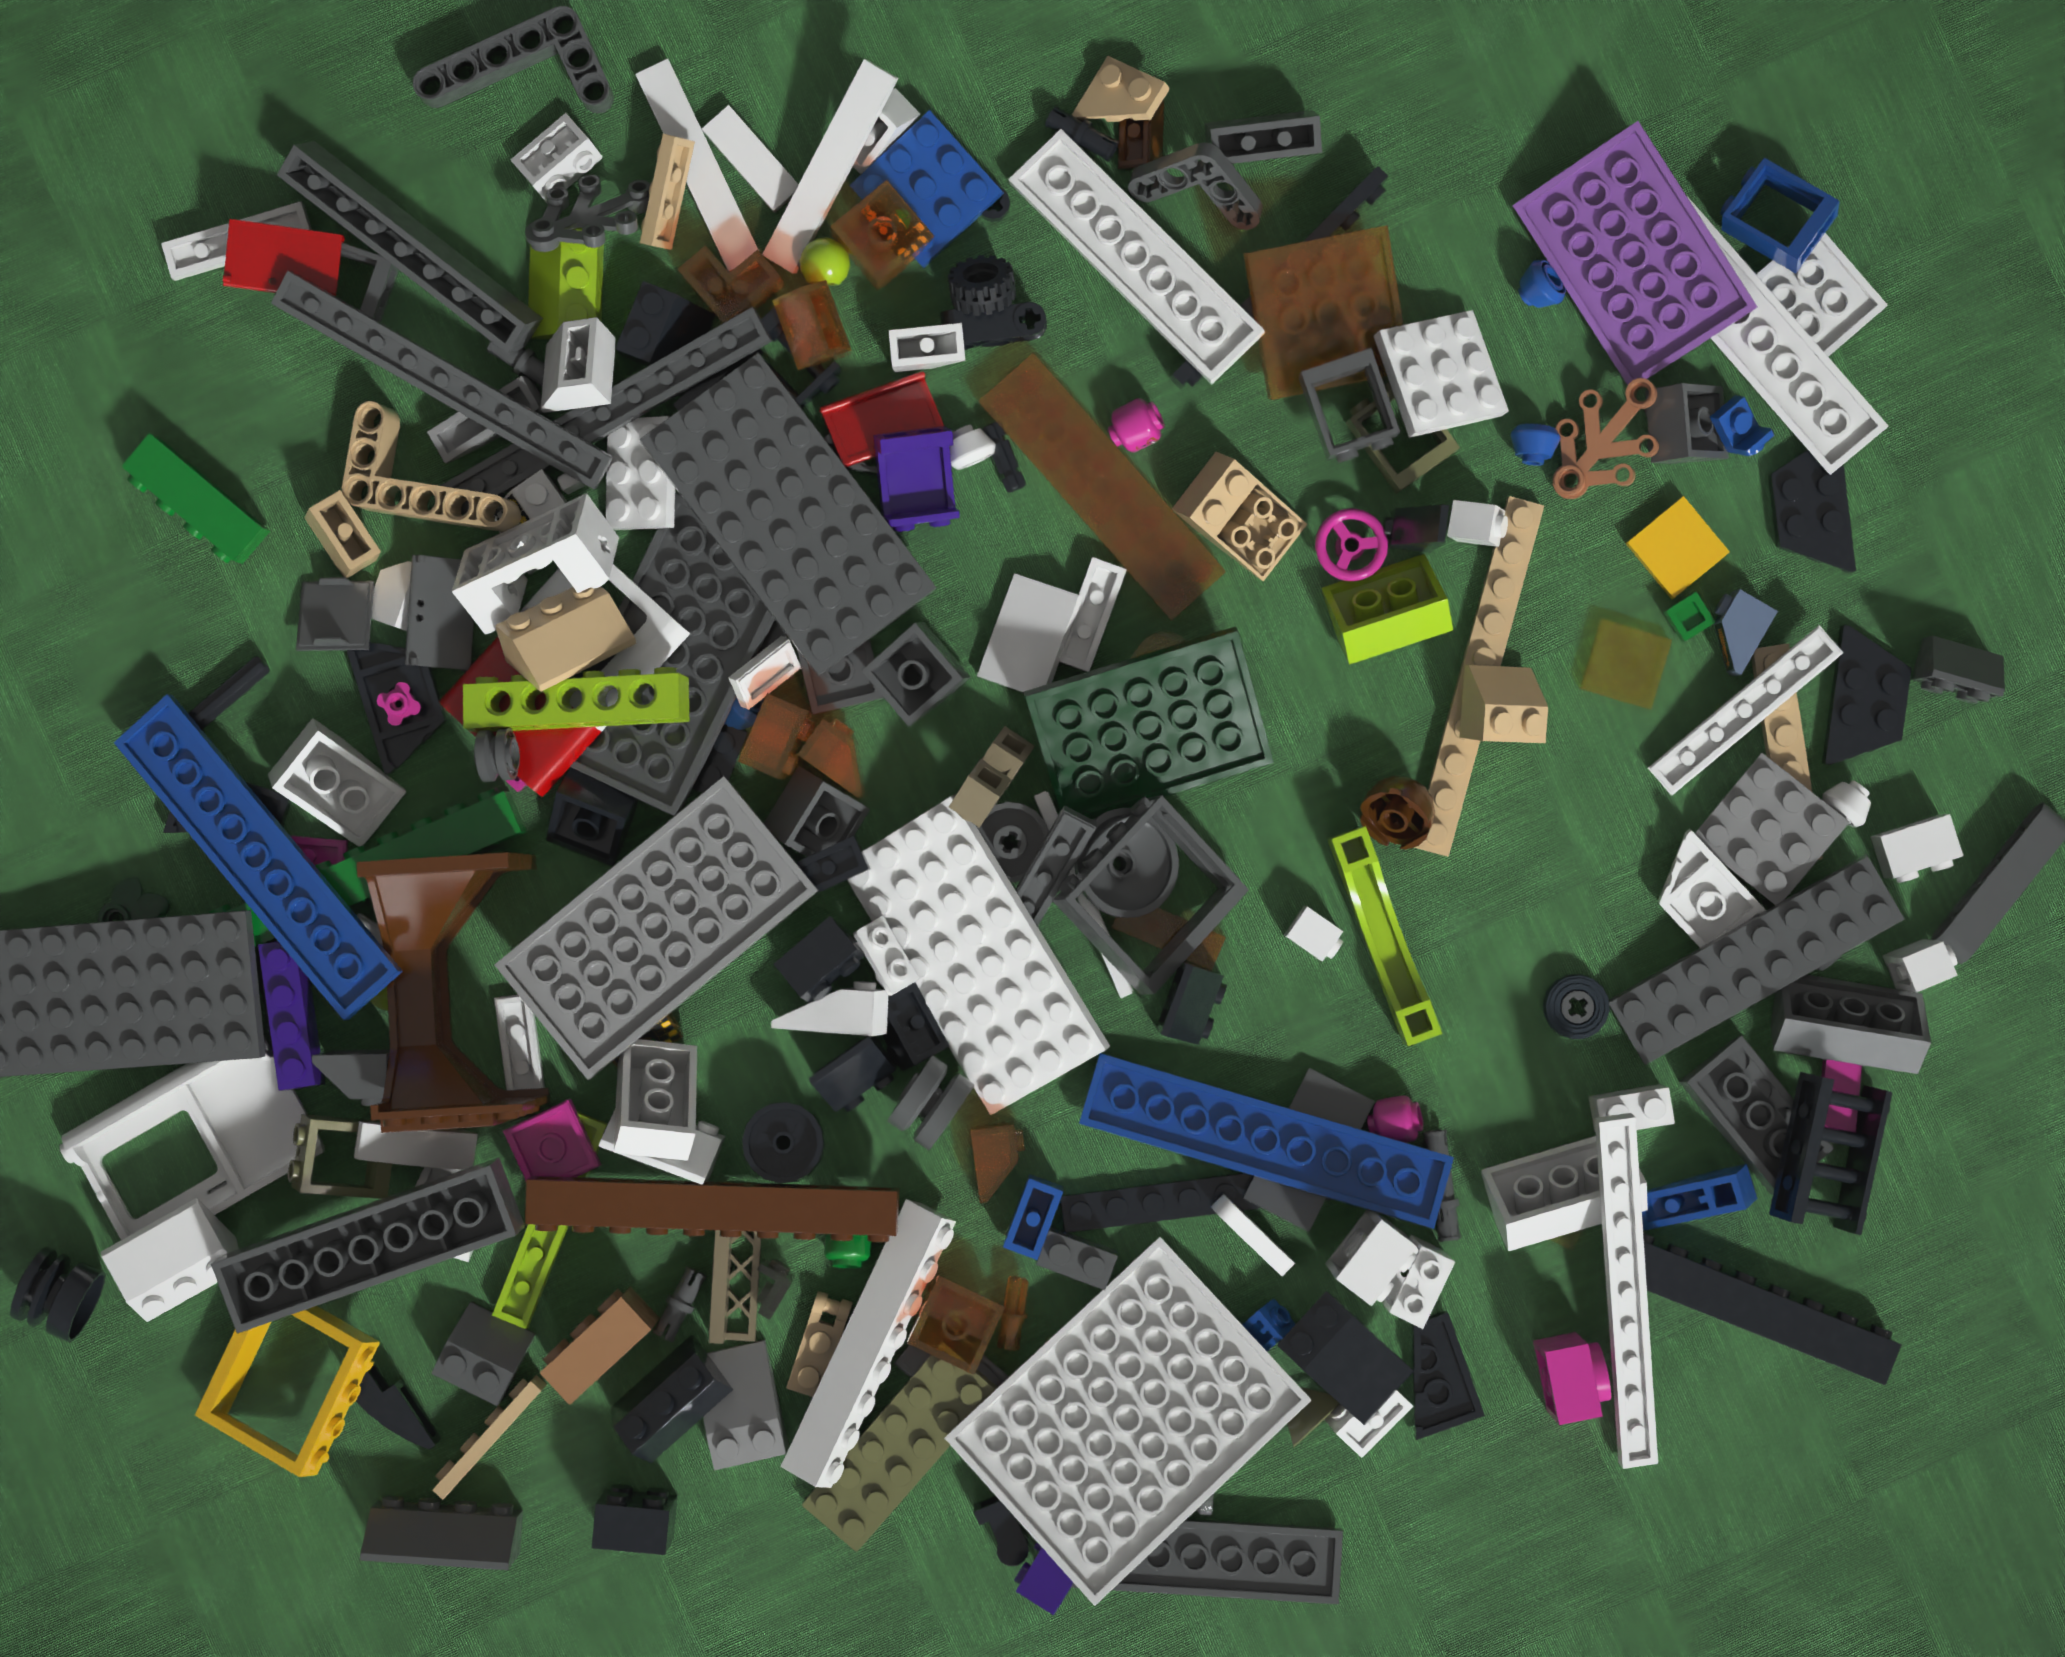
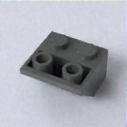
M1936 636L1922 638L1911 680L1922 683L1921 689L1937 694H1942L1943 691L1957 693L1956 699L1972 704H1977L1978 701L1989 702L1990 698L2003 697L2005 691L2004 656Z

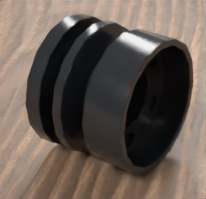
M47 1246L37 1253L24 1271L13 1297L10 1316L20 1322L27 1318L28 1325L36 1327L48 1315L46 1332L70 1343L77 1338L89 1321L101 1296L106 1273L84 1262L78 1263L69 1273L70 1257L62 1254L57 1258L58 1253L56 1250Z

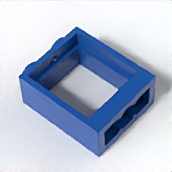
M1763 158L1757 168L1752 166L1746 172L1741 182L1742 189L1737 196L1731 195L1724 203L1720 211V215H1722V231L1790 271L1797 273L1838 216L1840 201L1770 160ZM1765 184L1813 211V214L1789 247L1740 220Z

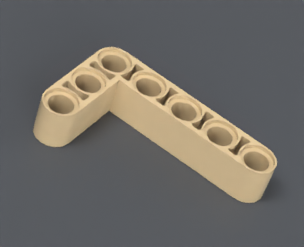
M366 401L357 408L354 415L342 483V493L350 505L372 512L499 532L507 531L519 525L521 520L519 506L514 501L498 495L391 478L400 430L399 415L394 409L374 401ZM381 414L380 424L374 427L375 417ZM374 449V459L368 464V455ZM367 485L368 494L362 500L361 492L362 489ZM399 490H401L402 498L397 505H395L394 497ZM434 495V507L428 510L427 503L431 496ZM468 500V512L462 516V504ZM502 505V517L495 521V511Z

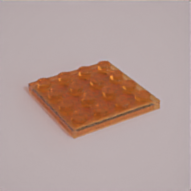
M1388 225L1243 253L1254 319L1265 332L1258 340L1269 400L1303 394L1298 378L1302 371L1372 348L1381 377L1387 376L1374 335L1379 330L1403 325ZM1363 370L1314 388L1315 391L1365 381L1367 378Z

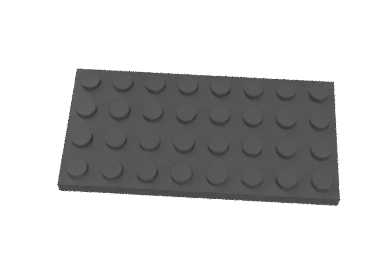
M759 353L640 439L641 444L818 677L936 590L937 587Z
M675 493L674 528L657 529L632 581L690 633L661 666L677 668V673L689 677L690 722L607 726L570 766L673 816L682 811L736 699V694L728 677L759 653L775 620L681 495ZM625 595L619 611L634 635L646 622L647 616L645 612ZM615 655L591 666L588 671H602ZM652 686L646 688L642 693L641 699L644 705L650 703L654 698Z
M251 910L0 930V1077L254 1059L266 1056Z

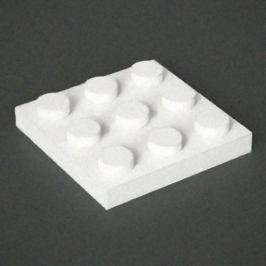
M1826 233L1797 273L1772 260L1756 274L1828 357L1888 306Z
M1473 310L1379 330L1374 335L1409 438L1500 417L1509 411Z

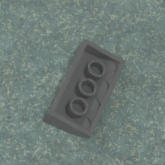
M1740 1035L1703 1061L1682 1078L1679 1083L1744 1163L1748 1165V1168L1766 1190L1773 1195L1794 1099L1743 1036ZM1821 1140L1817 1162L1834 1149L1829 1142Z

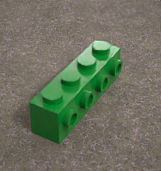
M149 433L121 466L130 474L127 480L143 493L147 489L158 497L154 503L170 516L177 513L186 521L183 525L184 529L198 540H201L203 536L214 544L210 550L227 564L231 560L243 564L270 532L261 522L156 435Z

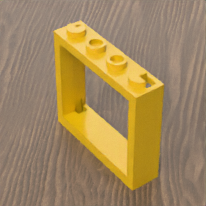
M318 1306L292 1315L349 1347L299 1455L228 1414L271 1322L238 1334L236 1330L234 1331L194 1415L298 1477L317 1475L322 1464L328 1462V1451L334 1439L340 1435L344 1428V1417L350 1405L357 1400L360 1394V1383L365 1373L375 1363L372 1361V1358L380 1341Z

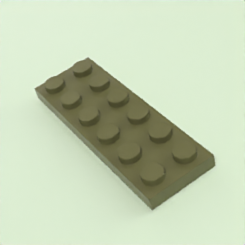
M943 1340L859 1436L856 1445L848 1451L843 1462L844 1470L840 1479L832 1485V1488L815 1487L804 1499L802 1506L854 1551L858 1552L949 1448L950 1444L945 1440V1437L988 1398L998 1386Z

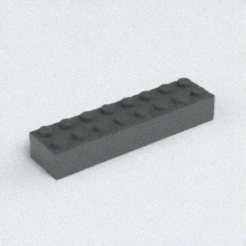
M498 1157L229 1252L211 1263V1266L238 1334L516 1236L525 1225Z

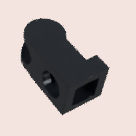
M996 1495L974 1504V1514L979 1525L986 1522L990 1523L997 1540V1555L1000 1561L1012 1567L1022 1564L1028 1557L1029 1551L1028 1539L1022 1524Z

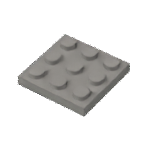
M1761 753L1699 827L1695 835L1723 864L1777 905L1785 900L1849 824V821Z

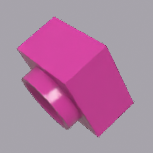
M1576 1332L1533 1340L1546 1410L1559 1425L1603 1417L1600 1402L1611 1400V1386L1607 1365L1599 1343H1587Z

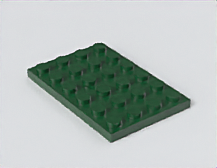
M1236 626L1024 691L1060 812L1065 805L1093 819L1113 809L1132 807L1145 796L1146 798L1160 795L1165 797L1274 763Z

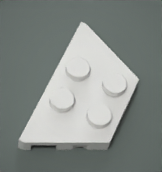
M1689 828L1684 834L1657 902L1701 948L1766 910Z

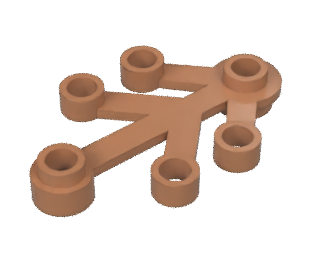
M1637 378L1631 381L1625 392L1627 401L1602 432L1599 418V409L1603 404L1602 396L1597 391L1591 389L1584 391L1580 395L1579 405L1584 412L1587 450L1577 461L1574 440L1579 435V426L1575 421L1568 418L1560 420L1556 425V430L1561 436L1562 466L1555 471L1553 476V487L1557 494L1566 499H1577L1586 493L1589 486L1613 483L1620 486H1629L1633 483L1635 471L1627 464H1618L1613 470L1590 471V469L1599 459L1637 454L1650 458L1657 454L1659 443L1651 435H1642L1636 440L1613 442L1639 409L1649 408L1656 401L1657 389L1652 382L1645 378ZM1641 388H1647L1649 391V396L1644 401H1638L1636 397L1637 391ZM1593 394L1597 397V403L1594 407L1588 408L1585 405V399ZM1567 423H1571L1574 428L1573 433L1568 437H1564L1561 432L1562 427ZM1647 439L1652 440L1653 449L1648 453L1642 452V442ZM1627 468L1630 473L1629 478L1624 482H1620L1617 478V473L1619 470ZM1574 474L1578 478V483L1575 487L1569 488L1566 485V479L1569 475Z

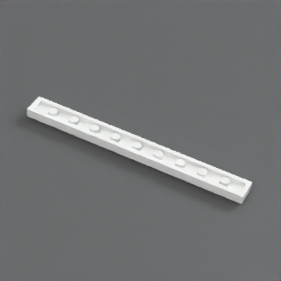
M1632 1113L1595 1118L1618 1463L1623 1469L1658 1464L1636 1117Z

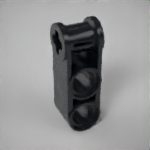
M1033 302L1011 304L1009 307L1004 306V310L1000 312L994 310L992 311L993 314L990 315L981 313L980 316H974L973 312L967 315L963 314L962 310L957 311L956 309L940 313L941 325L962 323L965 350L979 346L995 347L1014 342L1033 341L1043 336L1047 329L1044 309ZM1027 314H1033L1035 320H1041L1035 322L1034 329H1028L1025 323H1020L1026 321Z

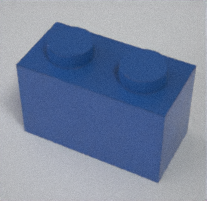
M1031 1174L1028 1175L1003 1241V1248L1038 1260L1062 1197L1063 1186Z

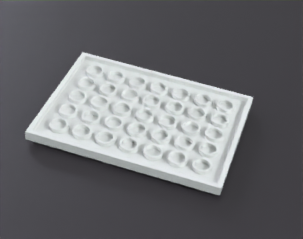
M1159 1237L1120 1273L1105 1290H1102L945 1437V1440L1090 1602L1096 1606L1292 1420L1311 1399L1165 1241Z

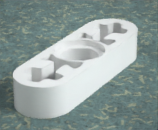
M1225 1194L1211 1206L1219 1217L1281 1276L1295 1264Z

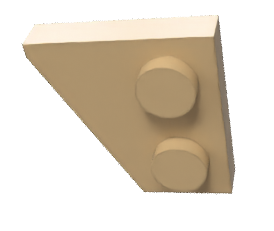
M1107 56L1072 115L1081 121L1105 118L1107 122H1119L1127 118L1134 121L1151 120L1170 88L1164 81Z

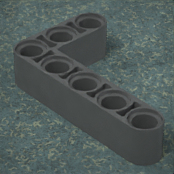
M567 6L552 8L420 69L413 77L414 91L424 104L432 108H439L559 54L577 95L587 110L597 114L603 113L611 108L614 101L613 90L578 15ZM564 20L574 22L570 32L566 34L556 32L560 22ZM531 35L540 36V43L537 47L533 49L523 47L527 37ZM499 50L507 52V58L501 64L496 65L490 62L494 52ZM579 53L589 55V60L584 66L574 67L572 65V59L575 55ZM466 65L474 67L471 77L465 80L458 79L457 75L460 68ZM433 80L440 81L441 85L438 92L432 95L425 94L424 90L427 83ZM602 86L604 94L600 99L594 101L587 99V92L590 88Z

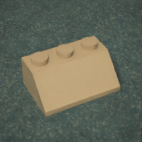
M572 586V588L556 596L543 599L539 604L523 612L512 614L507 620L495 625L506 662L540 692L636 644L632 631L609 592L601 586L595 589L590 587L579 593Z

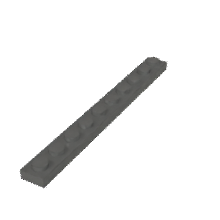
M287 271L271 304L593 490L598 487L613 459L612 455L295 272Z
M751 307L613 386L611 404L576 408L553 422L593 444L773 340L756 309ZM512 444L440 486L502 496L539 470L546 471L553 466L521 447ZM468 500L462 504V516L468 512Z

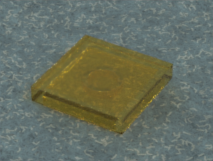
M1601 619L1580 690L1651 710L1672 640Z

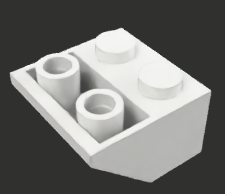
M597 317L563 322L546 344L541 411L543 413L611 404L616 338Z

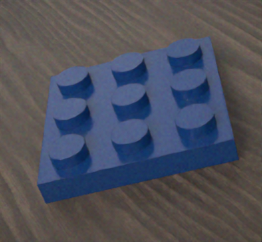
M930 110L849 185L867 206L872 203L887 185L891 188L888 189L889 192L886 191V195H891L890 191H893L919 221L914 228L920 232V235L917 237L911 230L910 232L916 239L912 241L908 236L909 233L906 237L912 242L908 247L910 248L914 245L918 249V252L913 257L923 268L1004 194ZM885 194L880 198V200L887 204L885 210L879 206L881 205L879 202H882L878 201V208L881 211L887 210L890 199ZM895 210L892 214L894 226L899 230H906ZM919 223L924 227L922 232L917 228ZM925 231L931 236L929 240L923 235ZM921 235H922V236L926 239V241H927L924 245H923V243L918 239ZM917 240L922 244L920 249L914 244Z

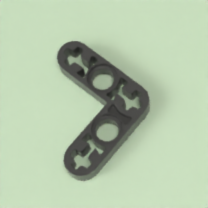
M1197 143L1136 167L1131 174L1128 191L1132 197L1141 202L1155 201L1199 184L1234 227L1244 230L1253 229L1260 221L1263 210L1261 200L1223 152L1211 143ZM1167 169H1178L1184 176H1172L1167 172ZM1226 182L1233 186L1234 189L1230 191L1222 190L1217 186V183Z

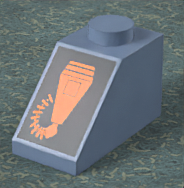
M1739 589L1731 592L1730 595L1725 593L1714 611L1719 614L1715 620L1716 623H1714L1726 672L1731 676L1743 673L1778 612Z

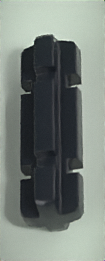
M999 421L988 424L982 430L996 444L992 457L999 474H1004L1005 478L1002 481L1006 491L1010 493L1024 488L1026 480L1022 471H1017V468L1020 466L1009 440H1005L1003 437L1006 435L1002 423Z

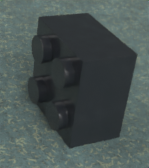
M611 1485V1489H605L595 1504L591 1548L666 1555L674 1539L678 1495H669V1490L664 1488H648L647 1492L633 1491V1487L629 1485Z

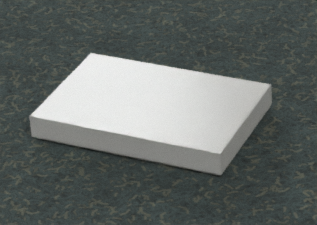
M1014 573L977 676L1023 693L1024 691L1052 683L1083 597Z

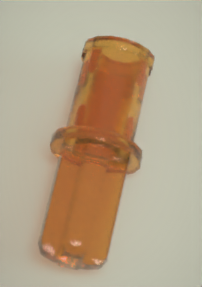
M1015 1275L1009 1276L1007 1279L1004 1307L999 1309V1314L1002 1317L997 1347L1003 1348L1004 1346L1005 1350H1020L1023 1320L1028 1317V1313L1025 1312L1029 1282L1025 1277Z

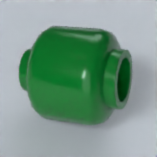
M825 1234L824 1256L828 1260L833 1261V1267L858 1269L862 1267L863 1262L871 1258L872 1242L867 1241V1235H853V1240L836 1241L830 1239V1234Z

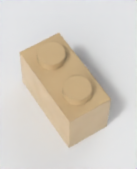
M341 490L308 509L304 517L344 578L352 576L377 560L381 553L380 549Z

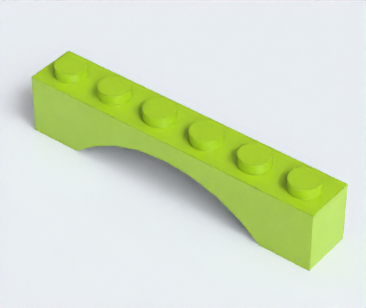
M1361 826L1327 839L1402 1043L1406 1046H1411L1443 1034L1430 998L1424 988L1399 926L1379 860L1366 826Z

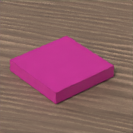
M571 1099L503 1131L525 1180L532 1176L578 1177L602 1165Z

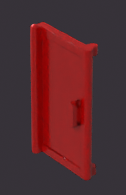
M235 219L229 220L223 286L276 293L287 271H293L337 297L342 243L345 240L344 235Z
M921 371L820 407L819 411L839 459L845 467L875 457L873 435L944 426L925 381V372Z

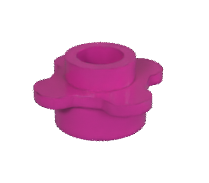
M404 682L397 683L395 689L388 693H381L377 697L378 706L384 708L388 715L387 721L394 726L400 725L403 719L411 715H417L421 709L420 703L415 701L414 696L410 693V686ZM398 700L402 702V706L399 708L396 707Z

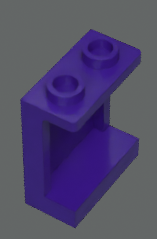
M946 426L873 435L881 515L890 527H893V531L914 530L915 524L929 522L930 527L947 526L951 524L950 519L960 518V512L955 506L949 447L954 445L952 430Z

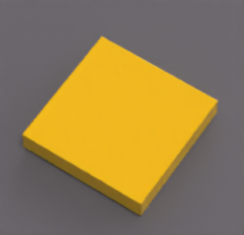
M1684 496L1625 543L1671 599H1674L1730 552Z

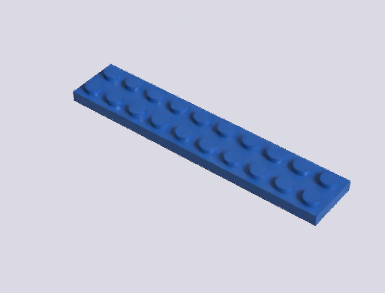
M165 695L114 742L131 765L343 1020H349L403 972L173 695Z
M1101 1053L1099 1054L1079 1124L1431 1229H1434L1454 1159L1452 1156Z

